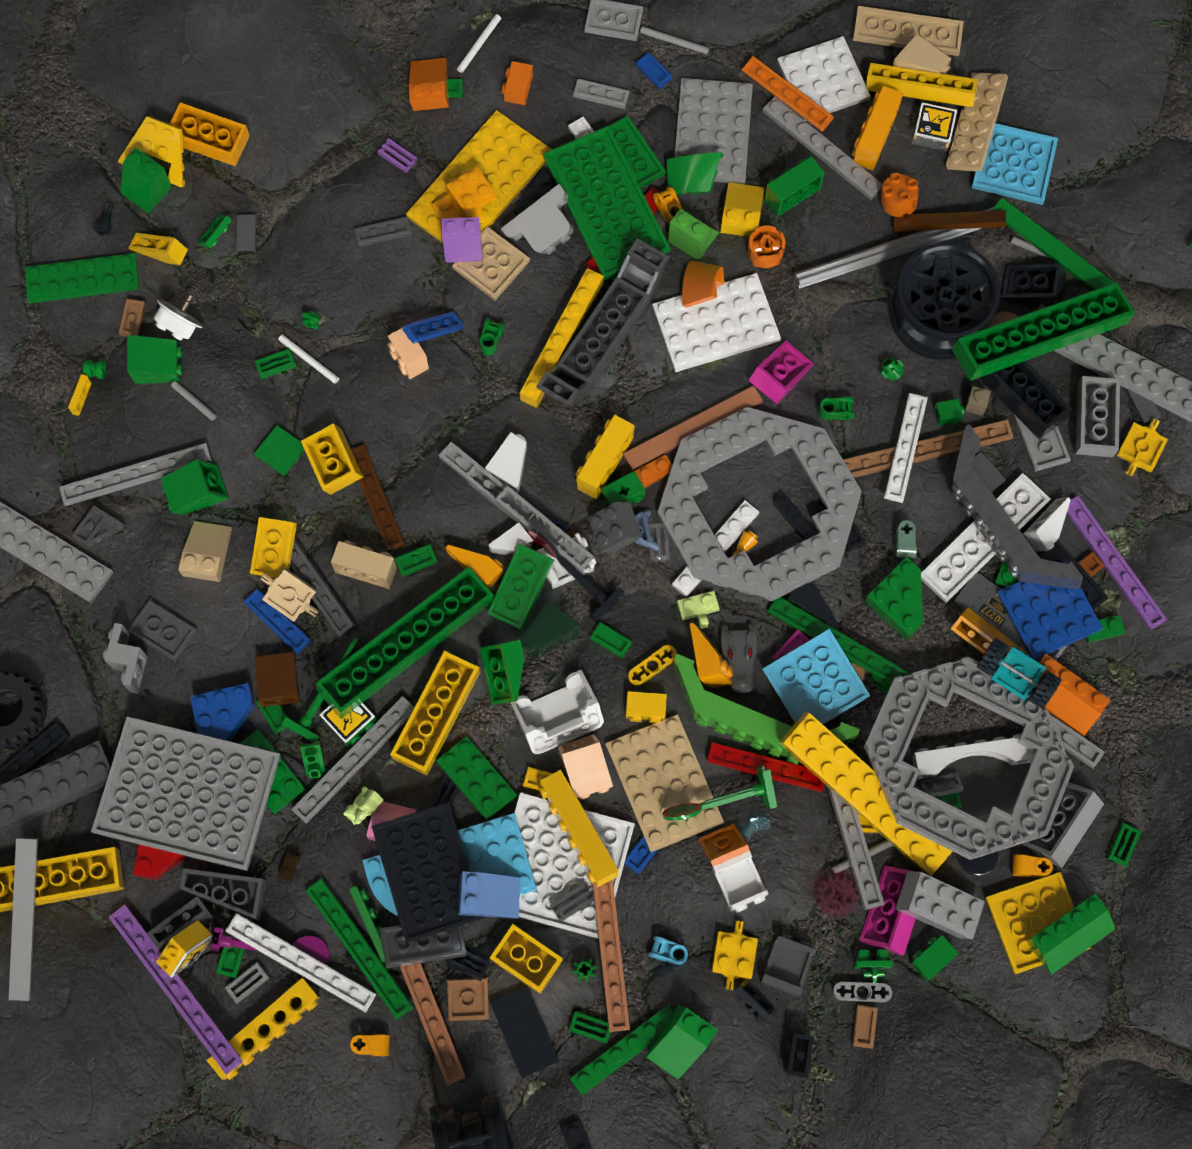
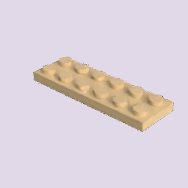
M858 6L853 41L905 48L914 36L918 34L944 54L959 56L964 21Z
M971 74V78L978 79L976 98L973 107L962 106L946 163L947 170L982 172L1007 84V74Z

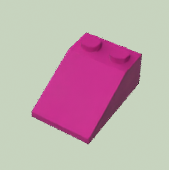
M785 341L756 368L749 381L773 402L778 404L813 367L814 363L788 341Z

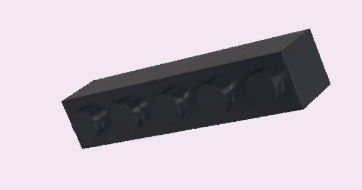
M785 495L774 502V506L803 541L817 535Z

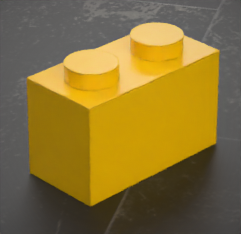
M628 691L626 718L630 719L631 722H641L642 719L649 720L650 723H661L662 720H665L667 694Z

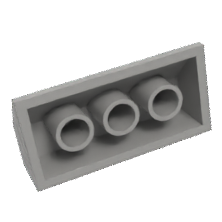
M1068 782L1049 833L1044 837L1022 843V845L1039 857L1049 859L1053 865L1063 868L1104 803L1094 791Z

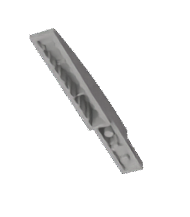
M450 442L439 454V458L465 478L469 485L515 522L520 523L524 529L529 532L531 528H534L542 533L555 546L559 554L582 572L594 559L592 554L509 486L506 487L454 443Z

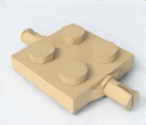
M285 568L275 579L265 573L260 578V580L269 585L268 592L262 600L292 621H295L299 614L304 611L313 617L318 613L319 610L310 605L311 598L317 590Z

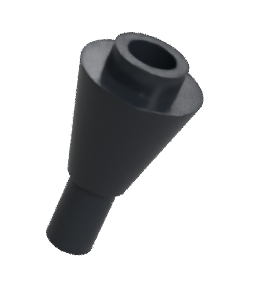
M110 203L106 204L104 212L93 225L95 232L101 236L111 233L113 205Z

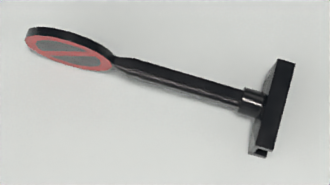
M534 528L529 530L531 538L538 546L544 548L547 554L556 558L560 565L594 597V600L599 605L590 617L595 622L624 594L620 587L608 596L602 591L600 592L566 558L559 554L555 546L542 533Z

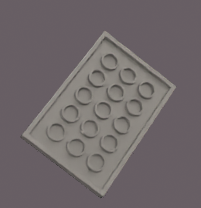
M681 78L675 157L721 152L723 153V158L719 160L716 169L718 172L713 182L745 184L753 84Z

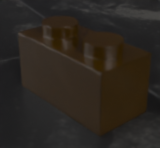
M287 853L278 877L291 882L300 858Z

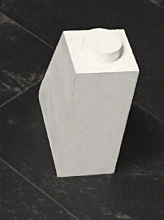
M511 432L485 468L506 487L509 486L516 493L519 492L527 451L526 439L520 434L515 435Z

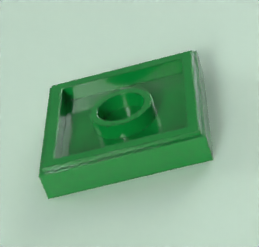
M276 425L256 450L254 456L285 477L304 453L305 449L301 441Z

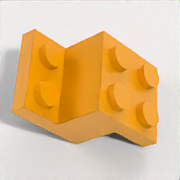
M478 167L446 184L447 195L432 203V207L441 221L448 218L479 217L480 219L483 217L482 207L497 199V194Z

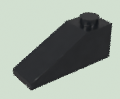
M806 583L793 590L788 598V602L832 628L839 629L840 625L812 583Z

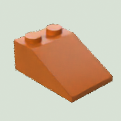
M446 58L411 61L409 101L413 111L449 108Z

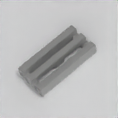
M256 962L227 985L225 989L236 1004H239L270 979V977L265 973L260 964ZM255 969L258 970V972L255 975H253L235 991L231 990L234 986L241 982ZM259 976H263V978H261L258 982H256L253 986H251L248 990H246L237 998L236 995L245 989Z

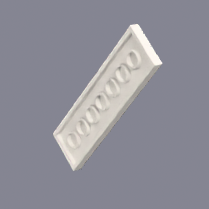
M1022 473L997 498V501L1017 528L1021 530L1051 498ZM973 522L921 573V580L947 603L997 553V550L994 546L990 547L985 540L986 535L983 531L979 532Z

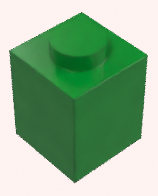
M959 399L936 403L934 413L937 425L943 426L961 421L964 415V407L962 404L960 405Z

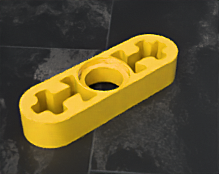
M665 645L630 670L628 674L629 683L635 687L646 683L674 662L677 654L676 649L671 645ZM664 651H667V652H670V651H671V652H672V654H671V657H672V658H669V657L664 658V659L662 660V662H663L664 664L662 665V664H661V661L659 660V658L661 659V658L664 656V654H665ZM655 661L658 664V668L651 671L647 668V663ZM641 667H644V671L648 674V676H646V674L644 673L640 677L641 681H638L637 679L633 680V674H640L643 671Z

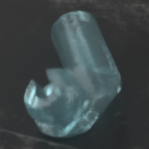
M765 817L752 818L742 834L750 839L756 830L769 829L771 823Z

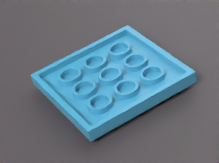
M995 123L982 172L975 171L972 188L1043 205L1058 138Z
M830 629L763 668L764 673L795 723L804 712H807L823 725L870 696Z

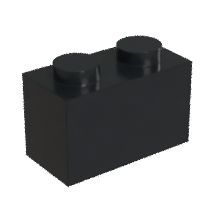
M797 1033L791 1034L786 1076L802 1079L808 1078L814 1036Z

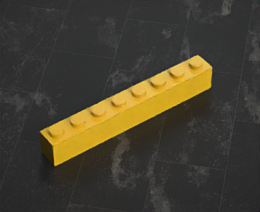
M588 268L586 269L520 391L521 401L535 408L539 406L545 393L536 388L546 371H550L559 363L574 341L603 287V275Z

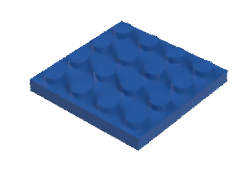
M1018 582L997 592L1026 651L1035 660L1103 629L1081 587L1070 589Z

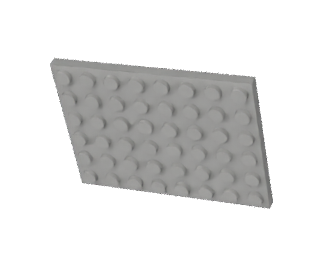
M126 717L91 832L248 871L281 755L263 749Z

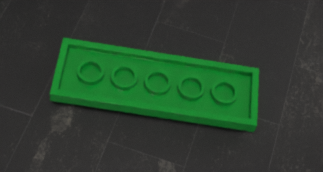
M135 253L25 267L27 301L29 303L140 290L137 256Z

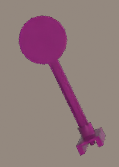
M215 927L214 934L219 935V938L214 937L213 941L218 942V944H211L210 948L212 951L219 952L221 947L230 948V946L258 951L239 939L223 935V929ZM304 936L292 945L327 965L329 950L320 938Z

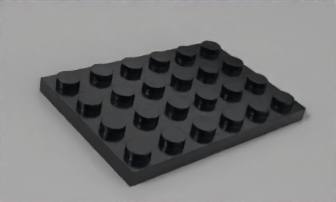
M449 802L371 826L406 943L484 919V916L458 915L460 874L463 871L470 872Z

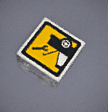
M922 103L918 113L912 144L947 151L952 137L957 110Z

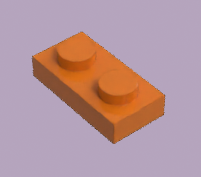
M664 455L637 469L635 473L643 487L647 488L669 476L673 465L667 455Z

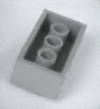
M1082 376L1078 382L1075 454L1114 457L1119 450L1120 379Z
M908 871L896 910L957 938L973 940L985 901L925 873Z

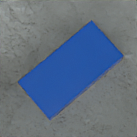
M649 52L635 62V66L658 89H661L672 80V75Z

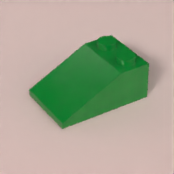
M514 640L479 648L492 705L516 702L518 700L524 664L521 641Z
M678 1005L645 1057L676 1079H679L708 1047L718 1030L688 1008Z

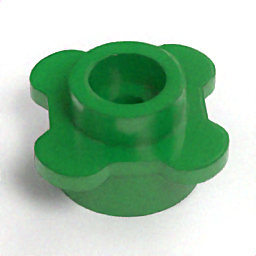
M308 311L307 313H302V323L306 327L319 328L317 324L320 321V317L315 312Z

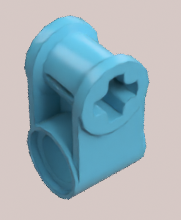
M654 936L653 939L655 941L652 951L648 953V956L676 965H682L687 961L688 952L684 946L662 937ZM676 950H682L685 956L681 960H676L673 957V953Z

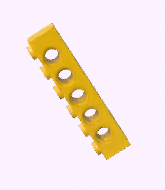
M301 978L229 1040L230 1044L242 1058L243 1062L229 1074H225L212 1056L206 1061L222 1080L227 1078L231 1080L239 1073L237 1069L243 1064L247 1066L255 1059L254 1055L259 1050L260 1052L265 1051L271 1045L269 1042L273 1038H280L287 1031L285 1028L291 1023L294 1025L301 1020L303 1012L306 1010L311 1011L315 1008L320 997L307 981ZM295 998H300L302 1000L301 1006L294 1009L292 1001ZM280 1011H284L286 1014L283 1022H277L276 1015ZM264 1025L270 1027V1032L267 1036H262L260 1033V1029ZM251 1038L254 1041V1046L252 1049L246 1050L244 1043L247 1039Z

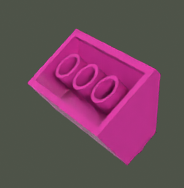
M884 866L878 884L885 905L869 909L859 939L860 942L904 956L916 918L896 910V906L907 872L910 870Z

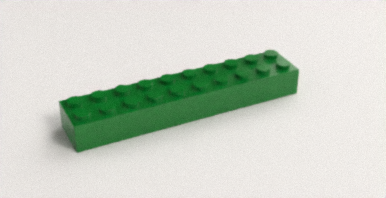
M1114 283L958 338L952 351L971 381L1124 326L1129 323L1135 311L1118 283Z
M470 567L466 568L316 683V690L338 717L342 719L493 602L494 595Z

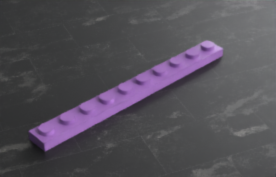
M124 904L109 916V919L224 1073L229 1074L243 1062L242 1058L181 977L176 974L171 978L156 963L162 952L155 946L130 909Z

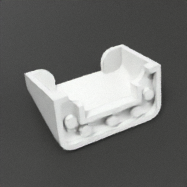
M582 670L569 674L565 680L566 687L532 702L528 696L522 695L518 696L516 702H510L529 747L534 754L544 753L600 728L604 723L599 703Z

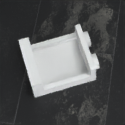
M579 533L575 534V537L572 539L586 550L588 544L585 538H581ZM544 548L537 550V552L555 560L547 576L552 589L575 580L560 565L556 558L545 552ZM595 559L582 572L578 571L583 576L593 572L594 565L596 564Z
M750 850L722 864L711 867L730 911L736 910L737 913L747 909V904L754 902L756 905L765 901V897L769 894L765 890L751 859Z

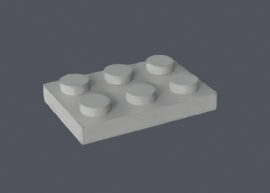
M591 0L585 33L637 41L643 6L608 0Z

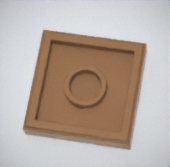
M474 978L447 980L448 1021L489 1019L488 978H483L482 981Z

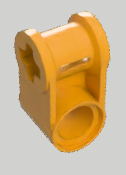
M668 187L666 191L653 195L654 202L665 222L670 224L674 218L670 211H674L677 214L680 209L683 210L676 192L672 187Z
M1029 855L1013 856V876L1043 878L1052 872L1053 865L1047 858ZM1042 863L1043 867H1046V870L1043 872H1041L1042 870L1038 868V866Z
M357 1035L350 1042V1048L356 1054L389 1056L390 1035ZM359 1039H362L365 1047L358 1051L354 1044L358 1043Z

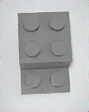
M114 623V627L110 629L108 635L109 645L103 653L104 661L112 669L123 671L121 676L122 684L131 693L138 694L148 656L141 648L129 646L130 633L122 624Z

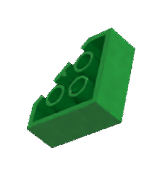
M908 557L865 600V603L905 641L923 624L921 569Z

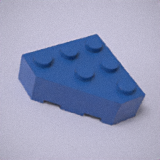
M249 683L190 696L197 734L230 742L238 734L244 725V721L256 707Z

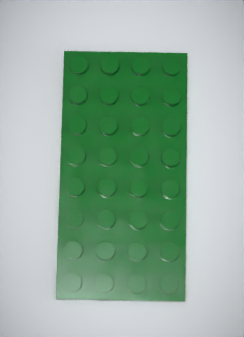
M609 126L543 154V159L556 185L560 184L563 186L568 194L566 205L600 274L604 276V280L619 274L627 253L637 238L664 254L671 251Z

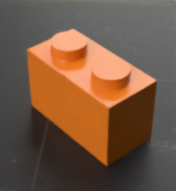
M512 61L511 67L506 70L507 82L503 83L501 93L504 94L505 102L526 105L533 78V65Z

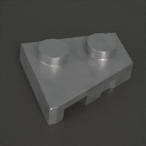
M93 506L72 534V538L89 548L124 529L125 525L96 506Z

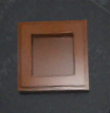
M1093 551L1078 562L1090 577L1105 566Z

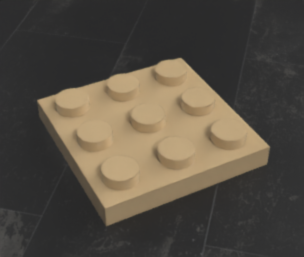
M487 227L481 233L482 261L455 262L452 268L493 300H496L530 262V258Z

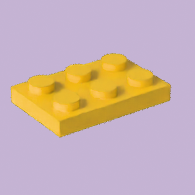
M259 517L250 574L263 576L265 573L272 578H276L285 568L289 570L297 523Z

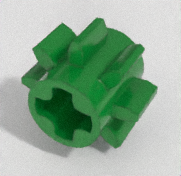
M890 357L882 362V371L880 373L884 379L897 380L902 376L904 370L902 367L904 365L900 359L896 360Z
M582 957L580 964L574 962L577 970L573 971L572 974H578V982L582 978L588 983L590 976L592 978L596 977L592 970H596L597 966H591L592 959L584 962ZM583 965H586V968H590L588 975L584 976L583 972L579 973Z

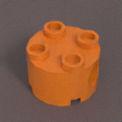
M891 174L882 185L881 205L883 210L895 217H903V214L908 213L909 215L913 213L918 204V181L907 175Z
M765 225L758 227L750 235L747 254L753 266L771 268L780 264L786 242L781 231L779 232L773 226Z

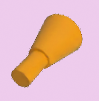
M750 530L748 532L743 531L736 547L737 550L732 556L744 550L745 552L750 550L758 543L756 540L758 536Z

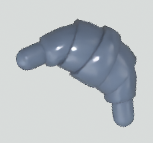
M647 509L635 515L642 536L635 543L644 547H650L656 551L659 549V544L654 542L653 537H651L648 524L651 510Z

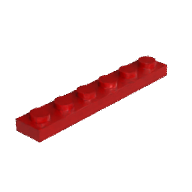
M716 743L711 744L707 763L756 776V767L765 766V770L770 769L772 780L817 792H822L824 783L807 767Z

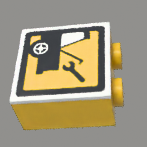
M197 920L171 938L156 963L172 978L199 958L213 935Z

